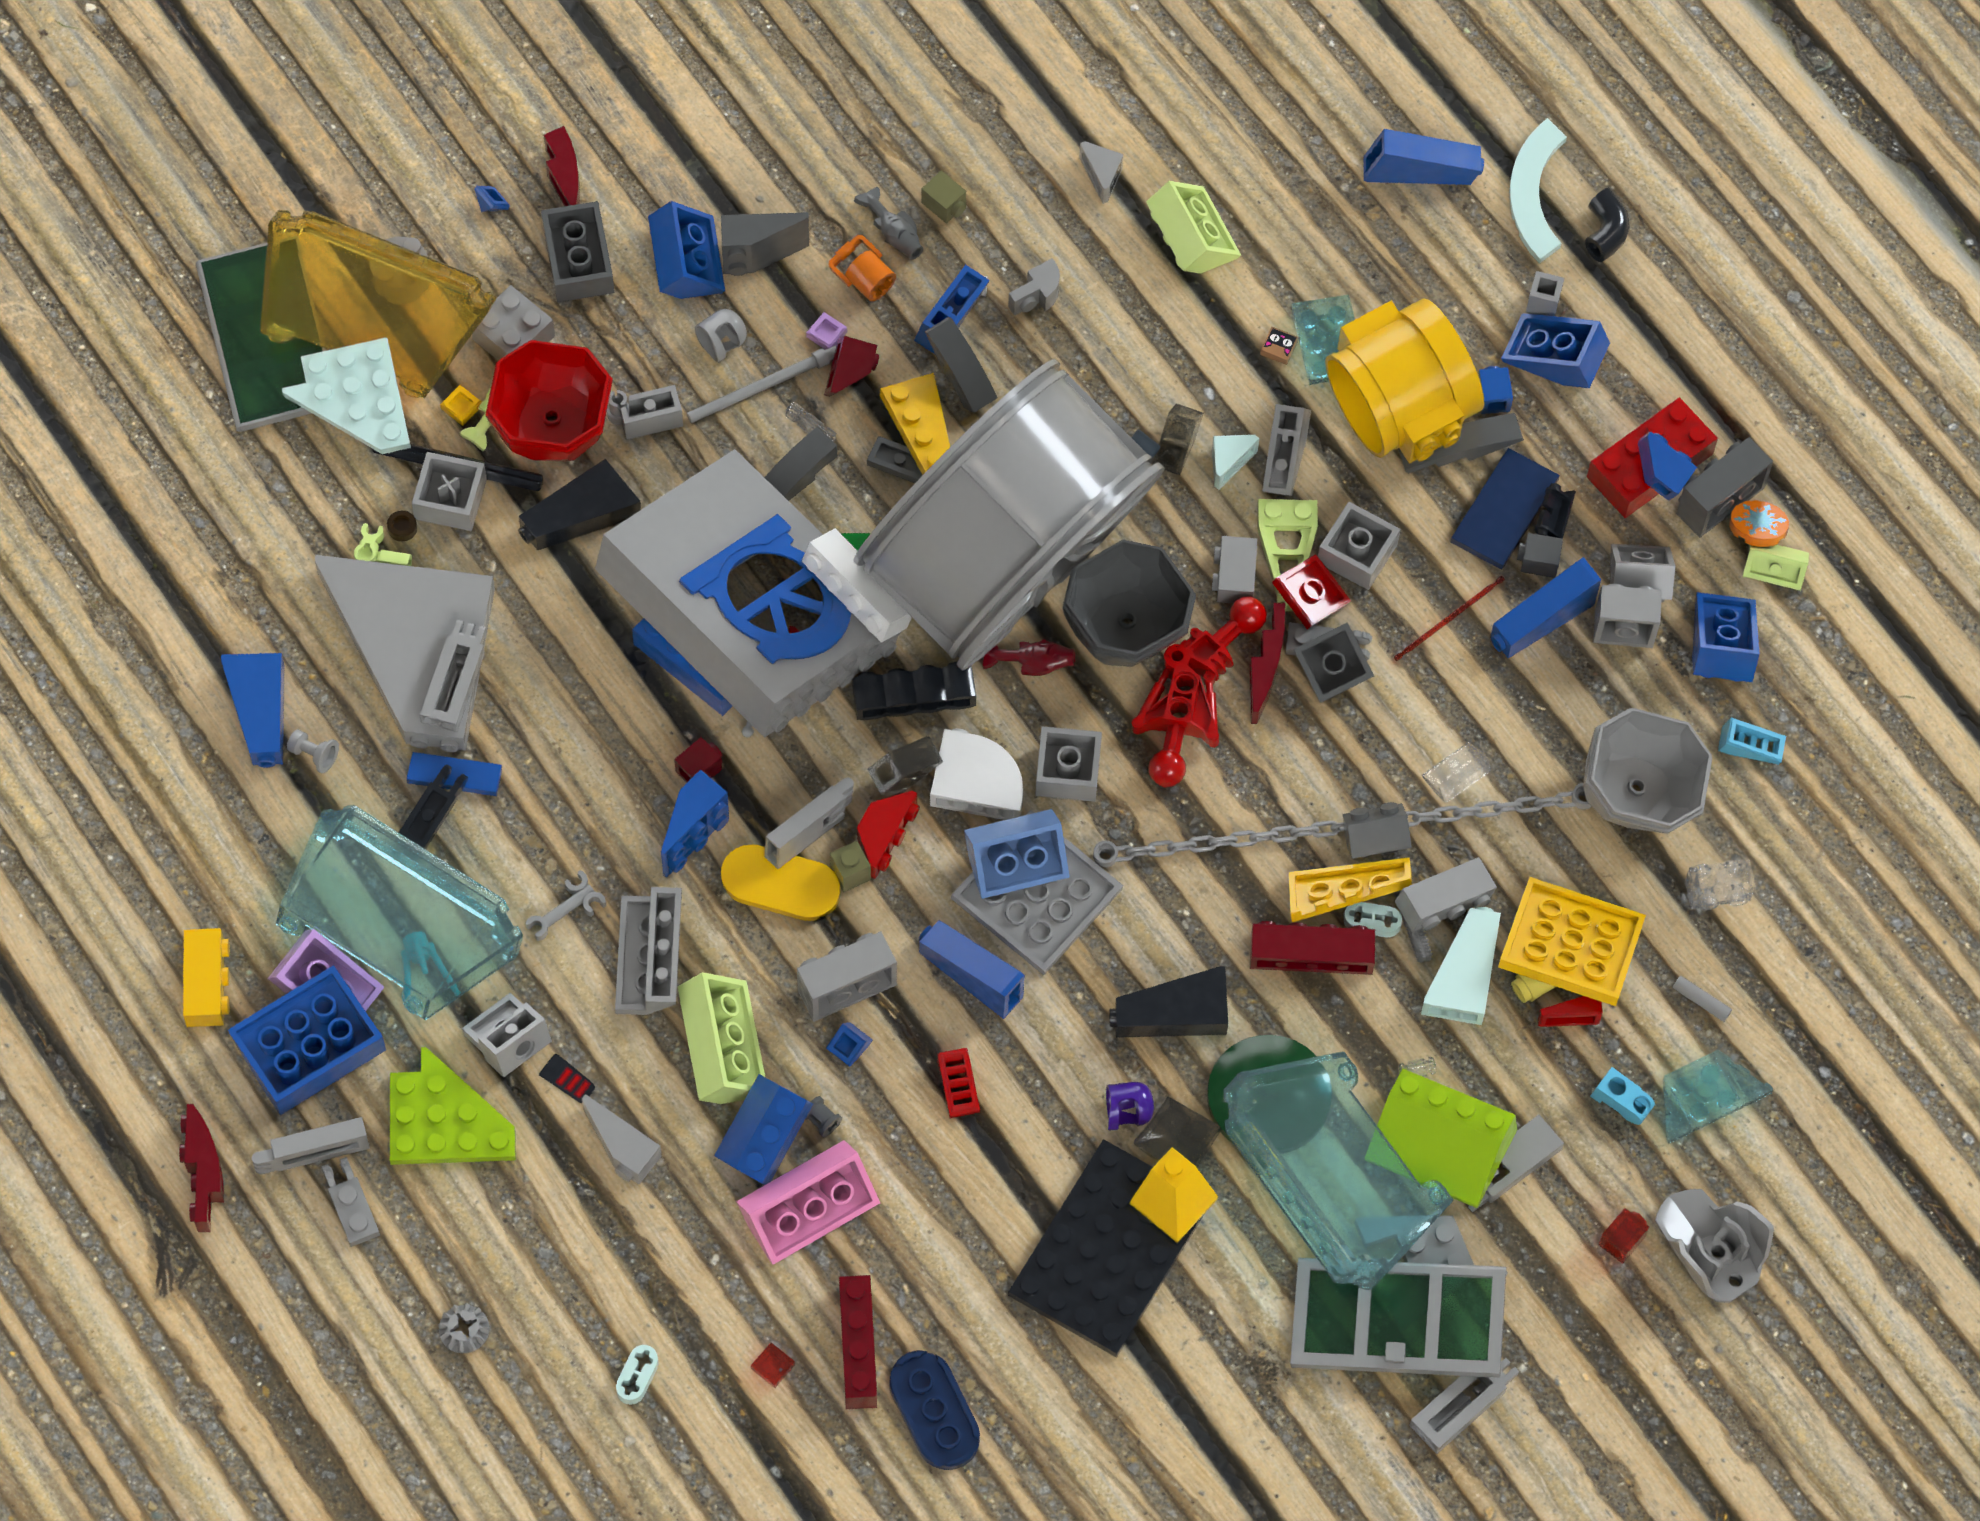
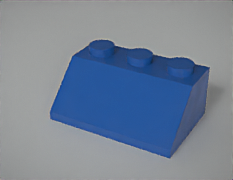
M670 201L649 215L648 220L659 291L679 299L722 294L725 292L713 215Z
M758 1074L714 1156L762 1184L770 1183L813 1103Z

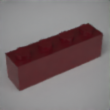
M1261 921L1258 924H1252L1250 969L1373 974L1375 965V929H1368L1362 925L1338 928L1334 924H1322L1316 927L1307 926L1301 922H1294L1289 925H1276L1272 921Z
M840 1276L839 1294L846 1409L877 1408L871 1276Z

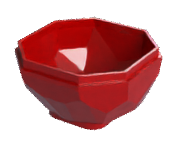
M530 340L496 362L485 416L513 453L535 461H574L593 446L603 433L613 378L587 347ZM550 416H554L557 418L554 421L547 420V418Z

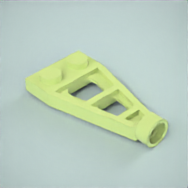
M1258 499V533L1272 581L1281 575L1278 560H1297L1298 564L1310 558L1318 528L1317 500ZM1276 531H1299L1301 533V540L1298 548L1280 549L1277 546L1274 533ZM1274 586L1277 603H1285V611H1293Z

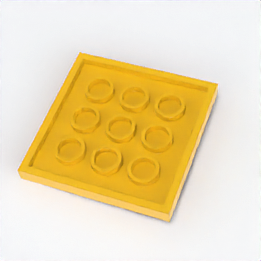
M1529 877L1498 968L1616 1006L1646 915Z

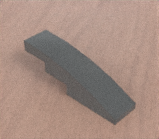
M1510 413L1463 423L1460 437H1458L1459 440L1454 445L1448 448L1442 446L1434 450L1433 455L1422 462L1416 460L1409 464L1400 448L1399 452L1404 469L1409 474L1433 464L1441 467L1465 457L1471 461L1521 442L1524 439L1516 414Z

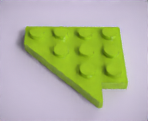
M421 1047V1072L390 1073L391 1165L516 1160L515 1127L427 1047Z

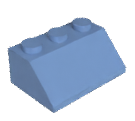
M1052 809L964 830L968 857L981 899L1070 877L1062 825Z

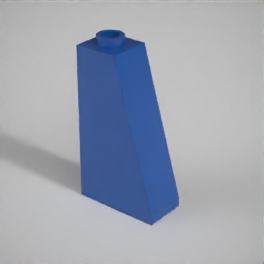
M1383 129L1363 156L1364 181L1471 185L1476 177L1482 174L1484 169V159L1481 158V146Z
M1584 557L1493 623L1491 632L1493 646L1497 651H1502L1507 658H1510L1593 607L1601 578Z
M282 653L221 655L223 670L252 764L263 768H270L275 766V764H283L285 665Z
M938 920L933 927L927 926L920 934L919 953L1002 1019H1005L1023 999L1025 975L947 924Z

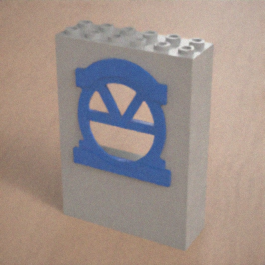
M735 449L603 534L595 570L764 738L774 731L776 733L780 732L795 716L798 718L803 716L810 709L811 705L817 701L820 703L825 701L833 690L839 686L843 688L848 685L856 674L867 672L874 665L875 661L882 656L887 658L897 647L896 641L900 633L881 643L802 562L809 543L823 534ZM757 554L779 555L793 560L802 568L740 611L736 610L730 600L727 590L729 573ZM814 579L820 587L823 601L820 602L793 591ZM781 602L818 614L820 617L811 627L800 632L789 633ZM770 608L776 633L763 630L749 621Z

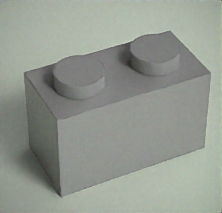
M1222 536L1221 547L1215 546L1214 564H1219V573H1213L1212 591H1217V602L1234 603L1242 597L1254 596L1258 538Z

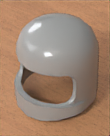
M729 309L718 310L695 326V334L701 346L717 363L725 359L728 351L739 348L747 337V330L743 320L737 313ZM728 336L730 341L722 343L721 340Z

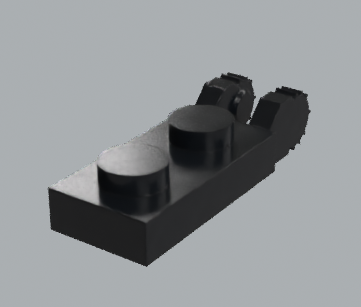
M447 764L441 769L433 783L430 782L398 832L400 836L424 850L429 846L458 800L457 796L468 781V776L461 774L449 792L442 789L441 787L450 777L452 767Z

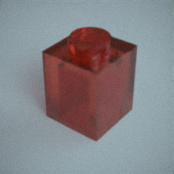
M1624 1208L1604 1231L1598 1245L1623 1264L1645 1239L1650 1227L1639 1213L1635 1211L1630 1212Z

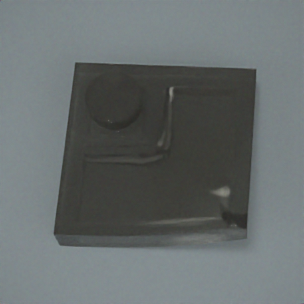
M1168 1096L1148 1125L1134 1140V1145L1157 1162L1173 1147L1198 1167L1219 1135L1221 1126Z

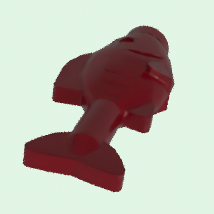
M1044 639L1034 643L1021 641L1019 642V650L999 649L996 645L985 654L982 664L983 669H988L996 665L998 661H1015L1022 664V675L1042 676L1067 666H1075V648H1067L1061 644Z

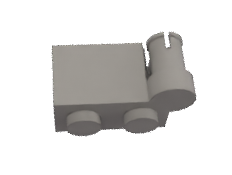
M675 385L629 395V404L627 403V396L623 391L617 390L616 396L614 391L610 393L607 408L608 419L615 425H622L626 440L683 427L682 408Z

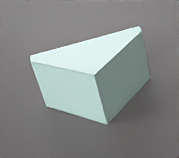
M1256 435L1213 436L1214 487L1220 490L1258 452L1259 437Z

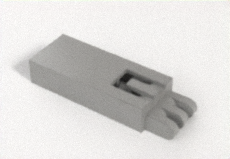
M461 620L456 621L452 635H447L420 712L421 723L458 732L485 654L483 641L487 631V627L480 626L477 635L474 636L475 624L468 623L466 631L463 633L464 621ZM455 653L460 654L456 665L463 668L461 674H459V671H449Z
M844 778L835 786L832 785L769 833L765 841V858L779 869L842 821L845 817L843 812L845 807L852 802L853 780L851 778Z
M1537 1115L1517 1130L1501 1161L1502 1167L1506 1168L1510 1173L1494 1185L1492 1182L1490 1183L1478 1208L1487 1201L1490 1203L1494 1202L1562 1150L1564 1142L1540 1115ZM1498 1170L1496 1171L1494 1177L1499 1176L1500 1172ZM1470 1205L1468 1206L1472 1212L1478 1209Z
M359 1117L270 1140L272 1149L254 1153L252 1155V1162L256 1173L266 1174L370 1149L363 1119Z
M1505 1358L1501 1361L1500 1378L1460 1376L1412 1418L1409 1426L1438 1454L1505 1394L1506 1385L1520 1371L1514 1367L1505 1375L1503 1371L1511 1363ZM1478 1378L1481 1383L1472 1390L1477 1397L1471 1401L1470 1397L1466 1396L1463 1391Z

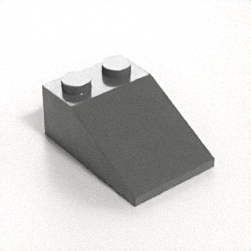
M809 213L721 215L723 274L742 276L747 273H754L809 247Z

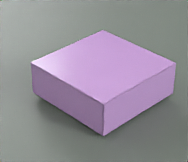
M823 312L806 332V337L826 350L837 345L838 339L847 333V327Z

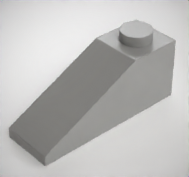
M1276 404L1262 492L1292 496L1307 440L1311 410Z
M585 1094L582 1098L583 1110L613 1164L616 1174L627 1182L633 1180L640 1184L661 1158V1146Z

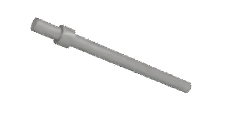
M836 345L826 350L821 348L812 352V356L687 412L690 423L692 424L815 367L820 369L829 365V361L834 357Z

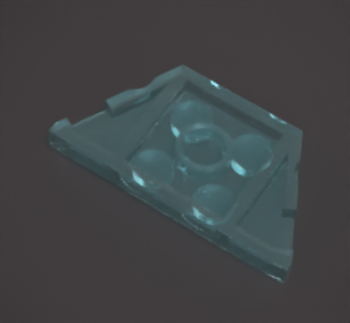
M1716 1050L1664 1076L1663 1093L1666 1140L1670 1144L1772 1094L1774 1089L1767 1082L1763 1084L1751 1076L1749 1070L1733 1063L1730 1057Z

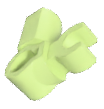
M363 524L361 528L362 540L354 550L355 560L405 566L412 565L411 554L388 550L378 551V544L384 539L383 526H379L377 533L371 535L368 534V524Z

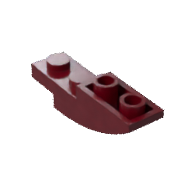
M187 1104L186 1114L181 1115V1133H185V1144H180L179 1159L180 1163L185 1164L187 1172L191 1173V1192H196L195 1203H190L189 1218L190 1222L195 1223L198 1232H211L212 1203L224 1202L222 1168L211 1133L202 1115L194 1104Z

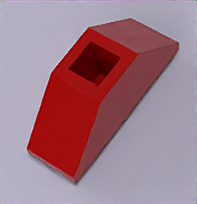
M908 791L871 802L858 824L857 840L871 865V878L876 879L880 870L886 871L892 859L890 853L893 847H899L905 837L906 830L904 828L907 822L915 820L920 806L917 805L916 792Z

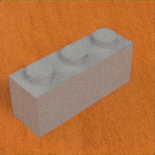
M1478 857L1403 888L1395 903L1412 932L1422 928L1427 931L1436 927L1443 919L1449 917L1450 920H1454L1462 916L1467 909L1486 906L1491 902L1490 897L1497 889V886Z

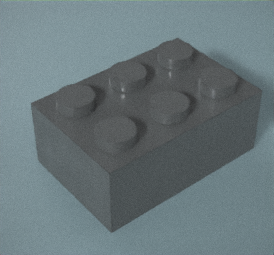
M595 201L541 210L543 231L557 303L615 293L599 202Z
M1750 437L1742 443L1739 441L1735 442L1726 451L1724 457L1720 460L1717 458L1713 459L1698 477L1692 475L1683 487L1682 495L1678 499L1679 505L1676 514L1701 538L1731 515V511L1736 505L1749 501L1765 488L1773 460Z

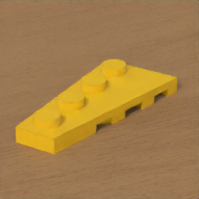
M934 373L880 388L879 395L922 475L950 448Z
M1410 857L1289 872L1290 914L1292 922L1394 893L1412 885Z

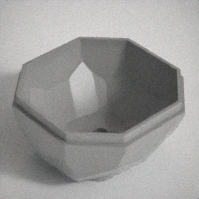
M1629 708L1597 726L1593 732L1586 759L1583 783L1586 800L1604 820L1626 828L1668 834L1703 813L1712 755L1689 722L1636 708ZM1632 785L1639 786L1641 791L1634 790Z

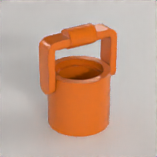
M857 235L850 242L847 241L835 252L836 255L829 261L831 271L846 286L850 287L853 284L871 302L884 296L896 280V274L880 259L883 256L881 252L863 235ZM863 243L869 251H865L855 258L844 275L836 266L853 253L859 244Z

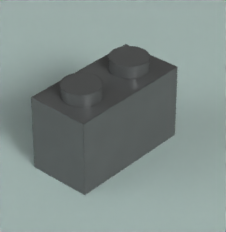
M1388 802L1378 808H1356L1351 810L1350 813L1342 814L1347 849L1352 859L1412 848L1408 816L1402 803Z

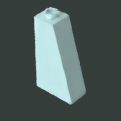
M1488 907L1470 908L1424 998L1421 1015L1482 1025L1501 913L1494 912Z

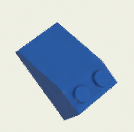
M1522 313L1501 359L1504 363L1563 386L1590 388L1610 345V341L1600 321Z
M1697 592L1692 650L1693 675L1705 678L1729 679L1736 682H1753L1760 655L1756 600Z

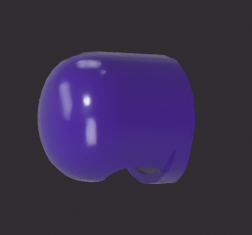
M1141 1082L1106 1085L1109 1131L1118 1130L1119 1125L1123 1124L1142 1126L1151 1120L1154 1111V1100L1147 1085ZM1134 1107L1136 1108V1114L1122 1111Z

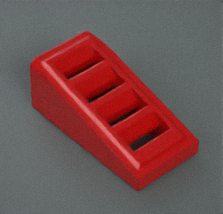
M1581 996L1542 1008L1537 1020L1538 1026L1598 1025L1603 1013L1602 1002Z
M961 1048L938 1053L937 1064L949 1117L954 1118L980 1113L968 1049ZM963 1063L962 1065L946 1067V1066H950V1065H955V1064ZM965 1073L966 1076L949 1080L948 1076ZM968 1086V1090L951 1093L953 1088ZM971 1099L969 1103L958 1105L953 1103L954 1100Z

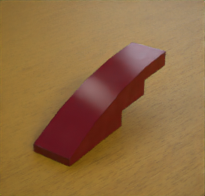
M1273 603L1272 630H1262L1261 657H1251L1249 669L1251 724L1258 723L1270 698L1278 672L1285 630V603Z

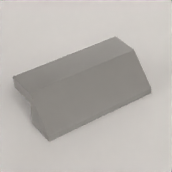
M651 887V896H621L615 1002L616 1014L648 1015L676 1005L682 888Z

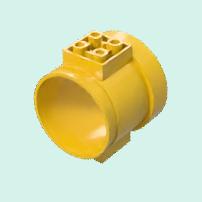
M1425 298L1398 311L1391 300L1342 326L1338 341V352L1328 355L1325 359L1327 376L1344 416L1364 446L1379 458L1384 457L1394 449L1400 448L1409 464L1416 460L1422 462L1432 456L1434 450L1442 446L1448 448L1454 445L1459 440L1458 437L1461 434L1463 421L1484 408V394L1481 382L1465 345L1443 312L1433 302Z

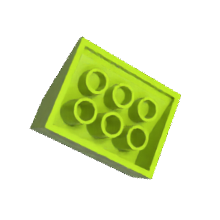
M1402 1068L1388 1095L1364 1161L1478 1208L1517 1132L1516 1115Z

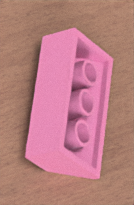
M844 1140L736 1201L749 1229L773 1265L880 1204L858 1152Z

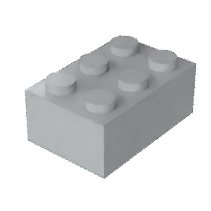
M881 931L874 935L873 933L864 934L855 943L846 947L844 945L837 946L830 950L828 955L819 959L810 958L797 968L798 992L813 1022L897 985V961Z

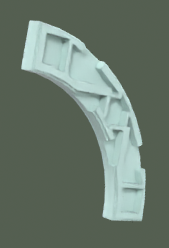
M1548 118L1530 134L1521 147L1515 160L1509 189L1511 214L1520 233L1519 236L1529 253L1539 264L1561 248L1560 240L1554 235L1544 218L1539 199V184L1542 171L1551 156L1567 139Z

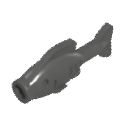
M879 187L855 196V203L864 207H870L878 216L874 220V225L881 230L886 243L907 255L911 260L916 259L922 254L924 249L920 245L915 222L905 211H901L897 215L888 212L879 201Z

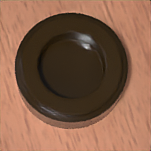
M404 510L391 514L387 520L389 535L394 540L400 542L412 539L417 533V522L414 515Z

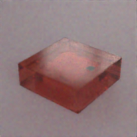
M770 1343L751 1364V1370L776 1388L795 1366V1361L773 1343Z

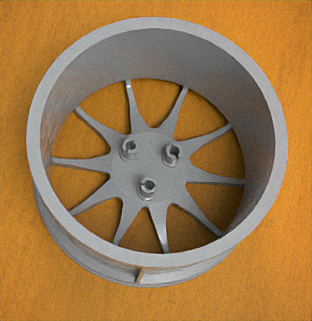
M1056 359L1046 362L1032 372L974 423L896 503L868 536L854 557V563L857 566L866 564L864 571L952 659L960 658L957 666L962 671L972 666L1012 631V628L1021 617L1033 606L1037 607L1054 586L1062 583L1070 575L1071 569L1082 563L1132 511L1160 478L1165 469L1159 462L1151 465L1153 458L1065 370L1058 371L1060 363Z

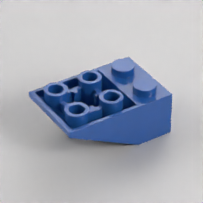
M702 770L696 773L679 791L661 849L663 876L666 878L673 871L675 873L679 872L686 864L687 857L694 851H700L706 845L708 837L715 830L717 832L720 831L729 820L727 791Z

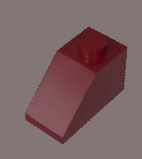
M848 336L839 338L824 395L830 397L869 375L871 370L875 371L879 361V354L876 353L878 345Z

